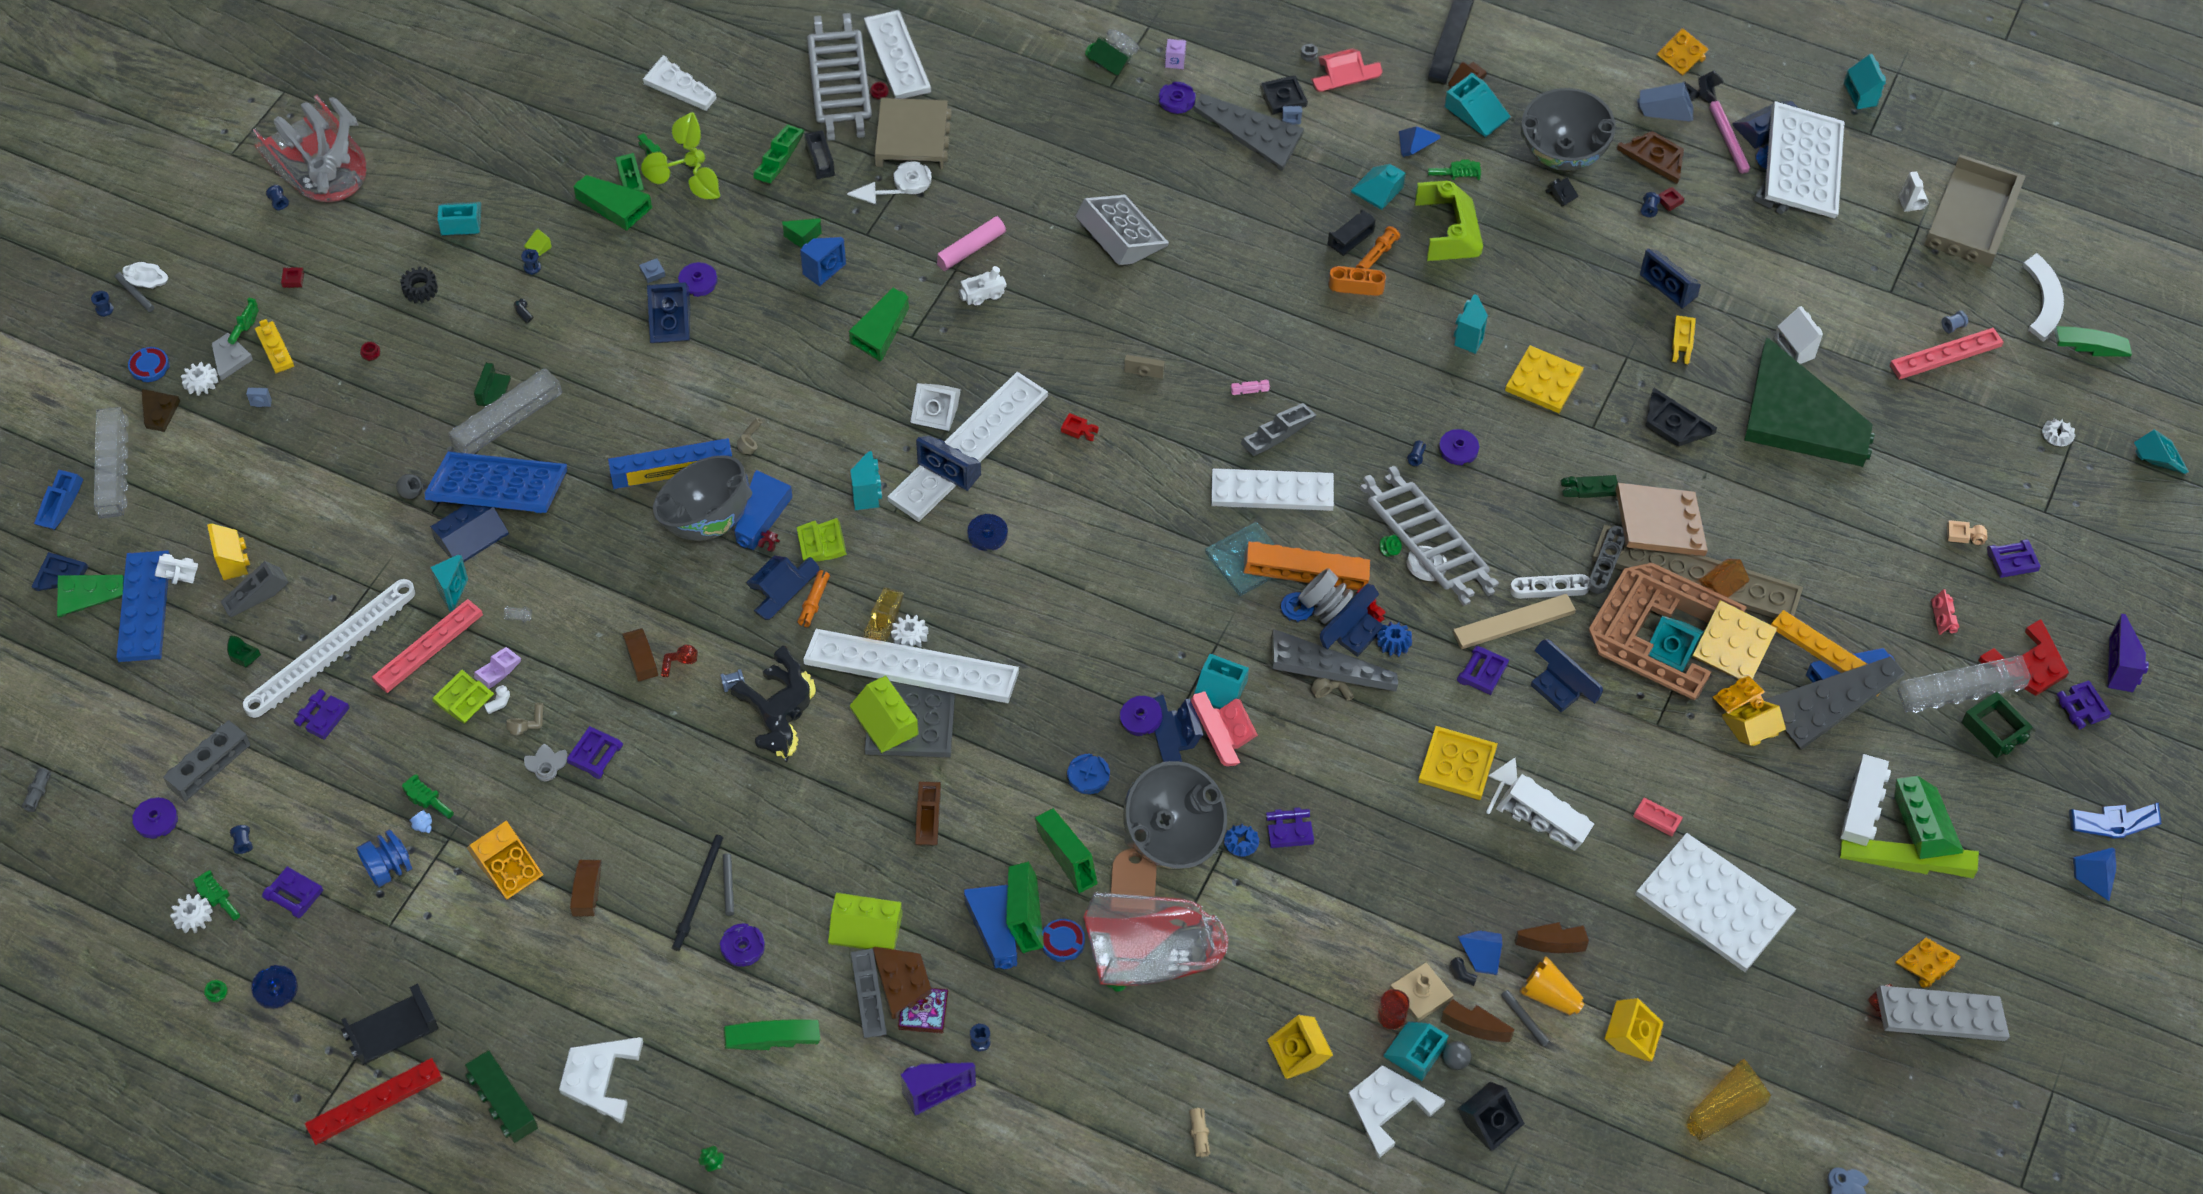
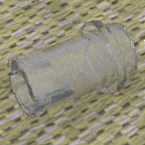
M506 606L504 609V613H507V615H504L505 620H520L523 623L531 621L532 610L528 609V607L514 608Z

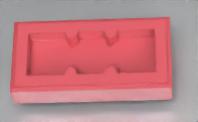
M1643 798L1633 816L1673 837L1683 819L1682 816L1646 798Z

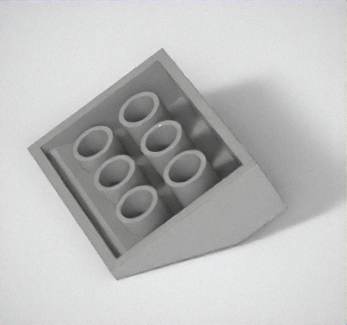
M1126 195L1084 198L1076 214V218L1081 222L1082 226L1092 234V237L1101 244L1103 249L1110 254L1118 265L1133 264L1169 244Z

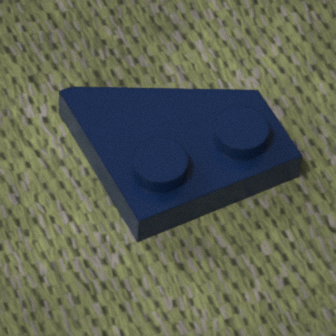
M48 552L31 587L34 591L58 588V576L84 575L88 565L85 562Z

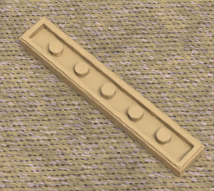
M1564 594L1453 630V634L1462 650L1575 614L1576 609L1569 596Z

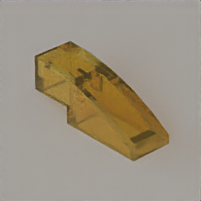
M884 587L871 611V619L864 630V638L887 642L893 628L892 624L895 623L904 592Z

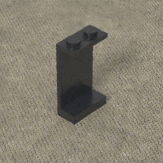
M418 983L409 987L412 996L351 1025L348 1024L346 1018L341 1019L344 1025L341 1032L346 1041L351 1040L353 1046L349 1047L354 1059H360L362 1066L439 1030Z

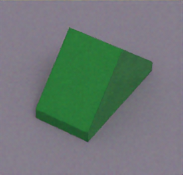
M634 153L615 157L618 176L622 186L637 191L644 190Z
M821 218L782 221L784 237L801 248L822 234Z

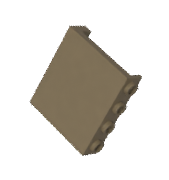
M881 98L875 148L876 167H883L884 159L940 161V169H943L944 162L948 161V150H945V148H949V136H946V134H950V122L948 120H951L952 109L948 108V101Z

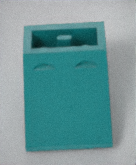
M1473 73L1447 91L1445 108L1484 137H1487L1511 118L1488 85Z

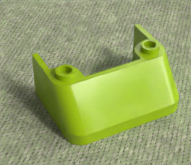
M1451 181L1417 183L1415 206L1453 203L1457 224L1451 225L1448 228V237L1430 238L1427 261L1480 256L1483 250V242L1472 198Z

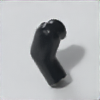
M1455 957L1450 962V969L1454 978L1460 982L1475 986L1478 976L1468 973L1464 960L1460 957Z

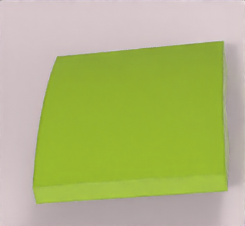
M838 518L821 524L812 521L796 527L803 561L808 557L818 562L847 555Z
M461 670L432 698V701L452 717L465 724L494 696V693L479 680L476 682L465 671Z

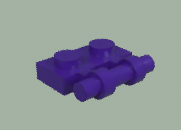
M2089 680L2071 686L2069 689L2071 695L2069 696L2064 691L2056 694L2060 700V706L2066 709L2070 715V721L2072 724H2076L2078 729L2086 726L2083 721L2085 718H2087L2090 724H2094L2111 716V712ZM2077 703L2081 710L2077 711L2073 704Z
M319 689L316 694L310 696L309 702L304 709L301 708L298 711L297 717L293 722L297 726H301L304 721L308 724L305 727L307 732L325 740L349 710V705L332 695L326 701L322 700L326 693ZM315 707L319 708L315 715L311 714Z
M1298 807L1288 811L1275 809L1274 812H1266L1267 821L1275 820V825H1268L1270 848L1314 845L1311 821L1302 822V818L1310 817V810ZM1294 819L1295 823L1283 824V820Z

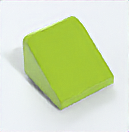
M537 229L524 245V248L536 250L539 256H541L552 246L550 238Z

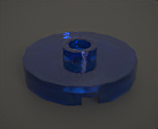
M994 514L978 515L968 525L967 535L969 542L975 548L982 551L1000 548L1008 537L1006 522Z
M272 965L270 968L262 969L253 978L251 990L254 999L259 1005L264 1008L276 1009L292 1001L298 990V982L291 969L281 965Z

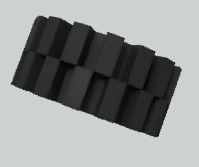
M413 267L411 272L407 270L406 275L403 274L400 280L404 297L408 298L410 302L413 300L414 303H418V300L424 303L425 299L428 302L430 301V296L434 298L435 293L438 292V284L433 271H428L426 267L423 270L421 267H418V270H415ZM420 282L426 283L424 286L419 288L412 287L413 285Z

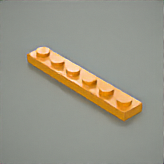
M1785 610L1771 624V626L1777 628L1776 632L1840 673L1867 664Z

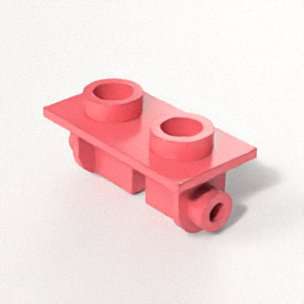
M1943 589L1931 599L1939 635L1946 630L1950 633H1956L1959 628L1956 615H1952L1955 613L1953 598L1946 594V590Z

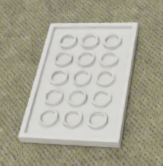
M1774 102L1771 110L1765 199L1836 218L1839 211L1844 121Z
M1688 833L1684 835L1636 892V896L1744 972L1749 969L1796 910L1788 902Z

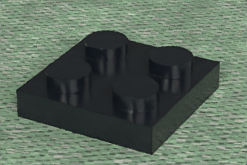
M1296 75L1262 82L1260 85V89L1272 114L1282 112L1283 106L1307 107V98Z

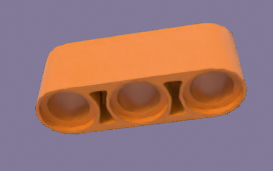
M1336 266L1330 271L1329 288L1335 292L1379 296L1384 292L1386 275L1380 270Z

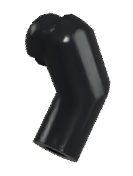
M520 298L519 301L516 300L514 302V308L516 313L527 324L534 317L526 309L527 301Z

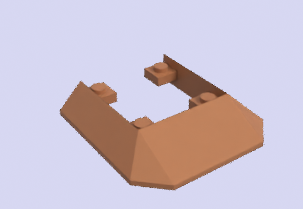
M1648 563L1623 570L1592 622L1589 633L1600 656L1696 700L1708 681L1711 671L1692 663L1685 674L1649 657L1654 644L1637 637L1651 611L1671 618L1677 608L1709 623L1720 600L1743 612L1746 611L1747 606L1654 563Z

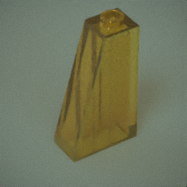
M1745 1058L1690 1113L1687 1127L1689 1132L1696 1136L1699 1141L1706 1139L1768 1104L1771 1094Z

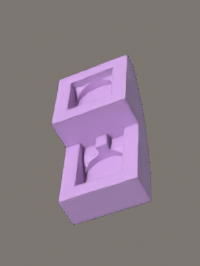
M505 647L491 656L490 663L475 671L474 678L490 689L504 679L521 662V658Z

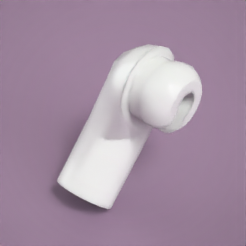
M506 686L497 687L495 700L484 704L488 714L500 710L507 705L510 692Z

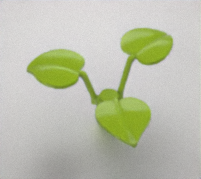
M691 112L679 118L672 127L674 140L679 144H683V147L690 151L686 153L685 158L667 163L665 154L654 152L643 160L641 171L652 183L663 184L670 178L668 167L685 162L690 167L695 166L693 170L695 176L689 179L691 191L703 199H716L721 196L718 179L712 169L707 167L700 168L705 160V155L703 151L695 148L700 142L701 133L698 120L694 112Z

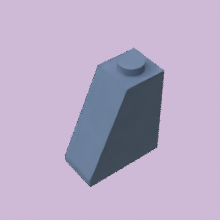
M1684 82L1640 90V98L1637 99L1638 108L1642 109L1644 116L1693 121L1694 107Z

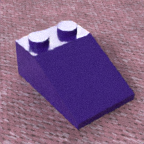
M2121 614L2109 636L2107 688L2133 692L2136 686L2141 684L2142 675L2147 673L2149 663L2146 661V652L2126 614Z
M974 1063L920 1064L904 1070L901 1074L902 1094L913 1114L916 1116L976 1086Z

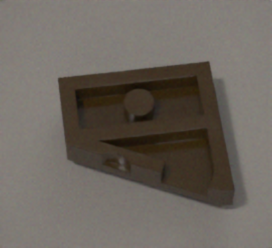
M142 389L145 427L165 432L180 403L179 396Z

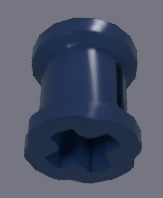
M280 185L270 186L266 190V195L271 199L275 210H283L289 205V200L283 195V189Z
M1648 192L1643 197L1644 205L1641 207V214L1651 218L1655 217L1658 213L1657 204L1660 203V196L1654 192Z
M533 249L523 251L521 258L524 262V271L527 274L538 273L541 270L538 252Z
M97 291L91 296V301L96 306L97 314L102 317L110 315L114 310L109 302V295L105 291Z
M238 825L230 830V836L234 840V853L244 854L253 849L252 842L249 839L250 828L246 825Z
M985 1024L974 1025L970 1030L971 1047L978 1052L986 1051L991 1044L990 1029Z

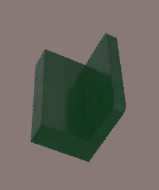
M1103 36L1098 37L1088 54L1089 58L1115 75H1119L1125 64L1129 63L1133 57Z
M485 363L474 391V397L478 406L499 409L511 377L509 375L497 374L493 363Z

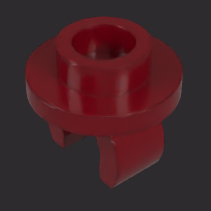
M769 530L766 533L761 532V535L765 537L759 540L758 546L763 548L765 543L769 542L767 550L773 552L776 547L775 541L780 543V540L777 539L778 534Z

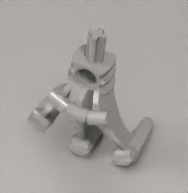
M329 98L334 110L340 117L338 134L331 149L324 131L331 129L329 123L311 104L307 102L301 104L305 116L317 133L318 154L314 159L300 145L303 140L294 128L280 116L274 119V124L280 135L291 149L296 147L302 154V158L307 163L310 179L317 184L318 192H323L324 194L328 192L329 181L336 179V168L340 167L341 163L350 162V156L347 154L349 126H358L356 118L336 98Z

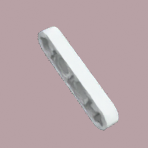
M1583 574L1520 577L1512 581L1510 593L1513 597L1519 599L1557 597L1564 594L1568 596L1585 595L1589 591L1588 584L1590 578ZM1563 583L1566 585V588L1558 589L1555 584ZM1543 584L1546 589L1538 590L1535 588V585Z

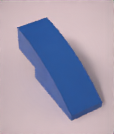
M58 470L53 486H48L34 524L54 530L73 504L83 478L75 473Z

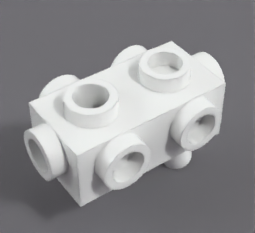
M994 266L991 272L961 281V290H959L961 300H966L968 305H980L986 299L992 298L995 300L1000 298L1004 294V288L1006 287L1004 277L999 275L1000 269Z

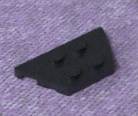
M1653 388L1646 427L1678 447L1716 433V426L1661 391Z

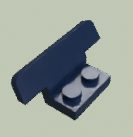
M773 556L746 582L751 589L761 590L767 597L754 612L764 620H770L819 571L818 564L811 557H808L796 568L787 557Z
M1366 584L1321 631L1320 640L1323 647L1328 649L1337 640L1341 646L1358 657L1377 637L1383 624L1370 616L1367 607L1379 595L1374 585Z
M1549 639L1542 640L1534 651L1549 664L1547 669L1531 682V686L1560 712H1563L1578 700L1581 693L1594 704L1599 701L1603 693L1602 686Z
M1164 694L1154 697L1159 703L1163 715L1159 728L1155 730L1163 762H1182L1179 751L1193 749L1203 736L1198 715L1191 703V699H1185L1178 708V711H1168Z

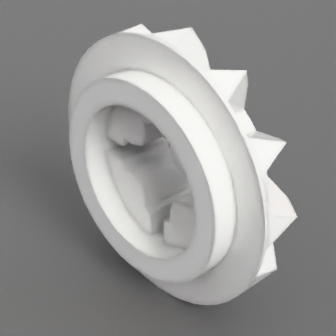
M2054 418L2052 421H2047L2042 429L2044 438L2055 446H2067L2075 438V428H2071L2070 423L2063 422V419L2057 421ZM2057 429L2061 430V434L2059 436L2057 433Z

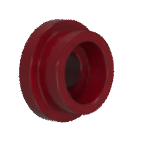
M876 82L872 85L870 94L875 99L885 98L889 94V89L885 83Z
M374 342L364 343L360 350V354L365 360H374L381 353L380 347Z

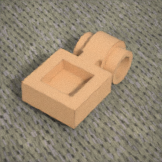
M1951 520L1947 524L1949 542L1969 543L1971 538L1975 545H1983L1987 540V530L1982 525H1975L1973 528H1970V522Z

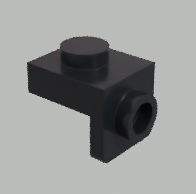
M1713 70L1698 78L1699 95L1709 103L1717 101L1715 87L1723 83V78Z
M1568 177L1563 180L1557 178L1549 183L1551 187L1545 190L1546 193L1553 192L1561 207L1579 197Z

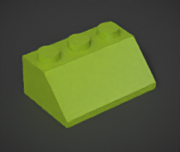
M886 675L867 684L850 705L851 711L881 753L918 735V720Z
M836 893L831 912L828 944L865 950L873 949V947L895 950L903 915L902 902Z

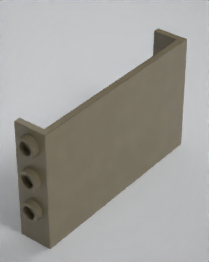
M1959 155L1924 245L1991 267L2026 176Z

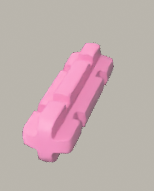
M1268 380L1242 382L1241 385L1239 383L1231 384L1232 395H1239L1240 392L1243 394L1257 393L1259 390L1266 392L1270 389Z

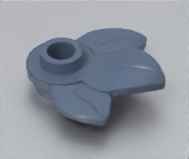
M1834 1168L1827 1177L1828 1185L1832 1188L1831 1194H1866L1863 1186L1869 1180L1858 1170L1851 1169L1846 1171L1843 1168ZM1838 1175L1841 1177L1842 1182L1838 1180Z

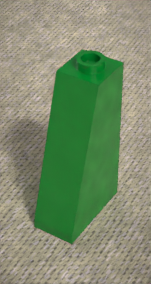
M584 176L573 186L575 198L626 231L652 209L649 194L592 176Z
M893 287L849 330L850 344L881 362L909 310V299L906 293Z
M1052 808L1036 816L1035 821L1039 835L1076 891L1080 894L1097 885L1098 882L1091 852L1057 811Z
M1029 861L1008 867L1006 924L1023 953L1044 948L1037 875Z

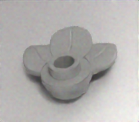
M543 744L537 751L536 756L524 757L525 767L527 770L535 773L540 781H550L555 778L557 771L567 763V751L561 750L554 754L550 747Z

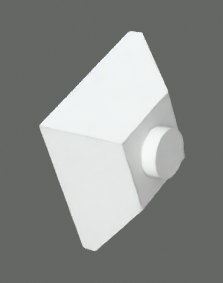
M918 383L910 423L949 431L958 408L961 389Z

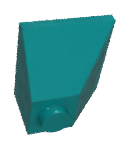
M1391 164L1373 167L1352 188L1351 193L1382 210L1403 189L1405 172Z
M2157 430L2150 431L2134 442L2137 448L2135 452L2141 460L2144 459L2151 464L2183 474L2189 472L2172 440Z
M1662 616L1650 641L1654 646L1649 656L1683 672L1704 631L1686 622Z

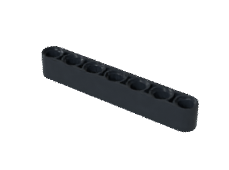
M1453 0L1430 67L1428 80L1447 83L1474 0Z

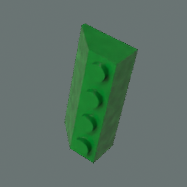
M1919 776L1896 779L1894 797L1919 859L1963 853V848L1937 787Z

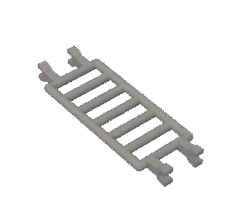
M850 13L843 14L845 31L823 33L821 16H814L816 34H809L807 36L816 121L818 123H826L827 140H835L833 122L848 120L856 121L857 138L865 137L863 119H869L872 116L862 33L860 30H852ZM855 38L856 43L815 47V41ZM857 51V57L817 61L816 57L817 54ZM858 65L859 71L818 74V68ZM860 78V84L820 88L819 84L820 81ZM862 92V98L821 101V95ZM860 105H863L864 112L823 115L822 109Z
M1395 466L1389 467L1387 471L1390 474L1384 477L1387 483H1392L1395 487L1388 491L1382 492L1376 486L1375 480L1371 475L1364 477L1363 480L1366 483L1361 485L1360 489L1371 496L1368 499V503L1444 589H1453L1463 606L1470 604L1471 600L1469 597L1475 594L1471 588H1466L1463 584L1476 578L1487 596L1495 593L1493 588L1498 586L1499 582L1487 574L1490 571L1489 566L1415 483H1406ZM1411 491L1416 497L1386 510L1379 503ZM1422 504L1429 511L1398 524L1391 517ZM1434 518L1441 525L1411 538L1404 532L1405 529ZM1446 532L1454 539L1424 552L1416 545ZM1459 546L1466 553L1437 566H1434L1428 559ZM1471 560L1479 567L1450 580H1447L1441 574V572Z

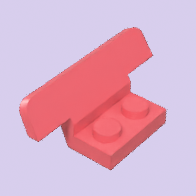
M1352 48L1320 56L1319 63L1326 66L1328 75L1312 78L1311 80L1315 90L1323 92L1378 78L1382 74L1380 62L1364 65L1360 51Z
M1206 692L1194 694L1191 698V703L1220 762L1224 766H1236L1240 761L1234 749L1240 748L1258 736L1241 700L1236 698L1219 710L1213 708Z

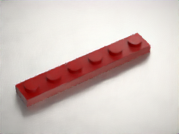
M430 1058L304 1124L314 1144L317 1145L443 1080L433 1059Z

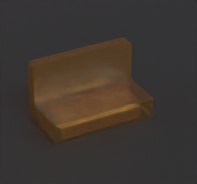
M1728 558L1699 580L1701 586L1713 588L1714 592L1727 598L1750 581L1741 559Z

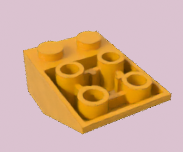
M507 820L467 847V850L478 866L506 900L543 876V873Z

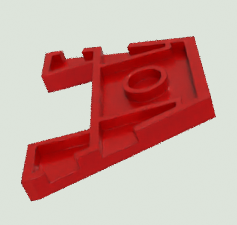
M2041 619L2028 626L2025 630V633L2038 646L2010 663L1995 648L1981 655L1978 660L1983 665L1988 664L1993 667L1996 673L2000 675L2005 674L2013 679V683L2035 696L2063 680L2069 674Z

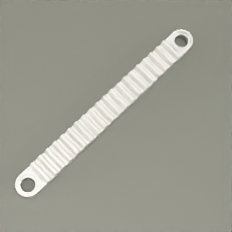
M407 579L395 582L252 692L243 701V708L249 717L256 718L271 708L275 709L277 703H282L285 697H290L291 692L295 693L298 687L302 688L304 682H309L311 677H316L317 672H322L325 666L329 667L331 661L335 662L338 656H343L344 651L348 652L351 646L355 647L357 641H362L364 636H369L371 630L375 631L378 625L382 626L384 620L388 621L391 615L394 616L397 610L401 611L402 607L414 597L415 589L413 583ZM403 587L409 588V591L405 594L398 593ZM252 703H260V706L257 709H249V706Z

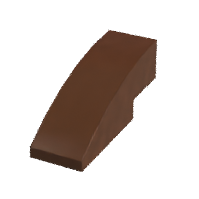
M643 628L623 633L622 635L637 681L658 676L657 667Z
M919 782L916 845H938L941 782Z
M579 860L571 896L570 909L572 916H595L596 901H598L601 860Z
M1560 922L1519 930L1515 937V944L1518 946L1548 953L1586 951L1589 943L1584 925L1562 930Z
M1454 999L1451 1000L1443 1011L1440 1021L1466 1035L1496 1042H1510L1515 1030L1477 1004L1471 1011Z

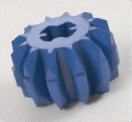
M1390 621L1388 626L1383 625L1377 634V645L1382 648V653L1389 652L1390 657L1394 653L1399 657L1401 652L1405 654L1408 652V649L1412 646V633L1407 631V625L1401 627L1400 622L1394 625Z

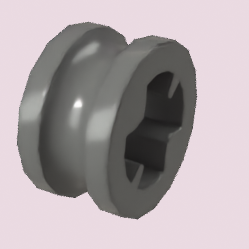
M1313 44L1303 45L1301 48V58L1305 61L1315 60L1317 58V47Z

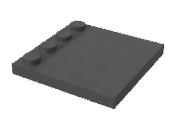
M890 681L918 720V735L881 753L866 732L865 755L951 758L955 693Z

